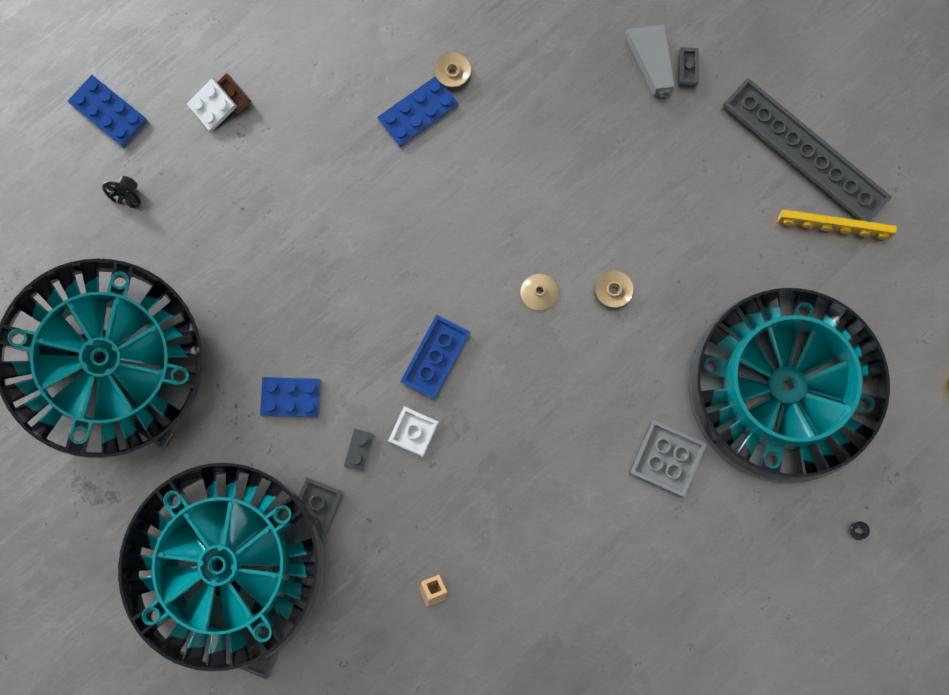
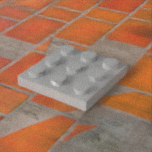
M652 420L629 474L684 498L707 443Z

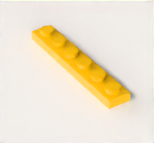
M784 209L778 216V222H782L786 226L802 225L806 229L816 227L821 228L822 231L837 230L842 234L857 233L862 237L878 236L877 238L882 240L891 238L896 234L897 230L895 225Z

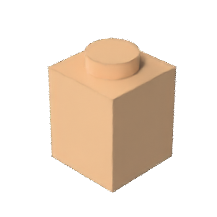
M440 575L424 580L420 584L419 592L427 608L445 601L447 590Z

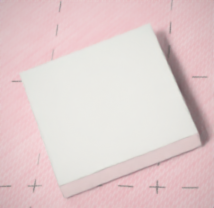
M404 406L388 442L424 458L439 425V421Z

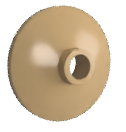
M449 52L437 59L434 73L436 79L442 85L458 87L469 79L471 66L464 55ZM454 70L456 73L450 74L449 72Z
M618 270L603 273L598 278L595 286L596 296L599 301L612 308H618L627 304L634 291L633 283L629 276ZM616 288L617 293H611L610 289Z
M532 275L522 284V301L532 310L545 311L551 308L557 301L558 286L547 275ZM542 288L543 293L538 294L536 290Z

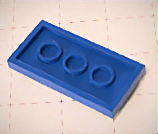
M93 75L67 101L122 147L148 121L142 114Z
M433 77L377 118L400 148L455 109L459 104L449 90L436 77Z
M436 314L400 382L435 400L469 337L470 331Z

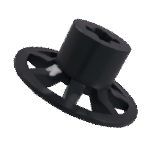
M122 176L118 182L107 181L103 184V192L113 202L121 204L123 199H125L126 204L130 208H138L141 205V200L135 193L138 184L132 178Z

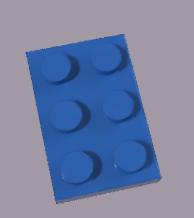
M262 377L260 416L319 418L321 380Z

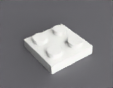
M212 78L187 103L189 108L211 132L237 107L217 81Z

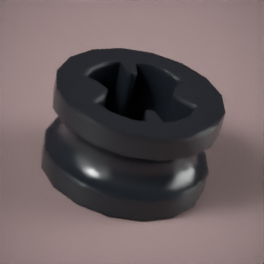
M861 521L854 523L850 527V534L856 540L865 539L870 533L869 526ZM857 525L864 529V533L861 534L862 536L855 532V529L858 528Z

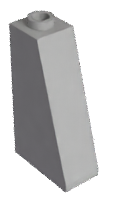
M665 24L628 29L626 40L653 95L665 97L672 94L674 80Z

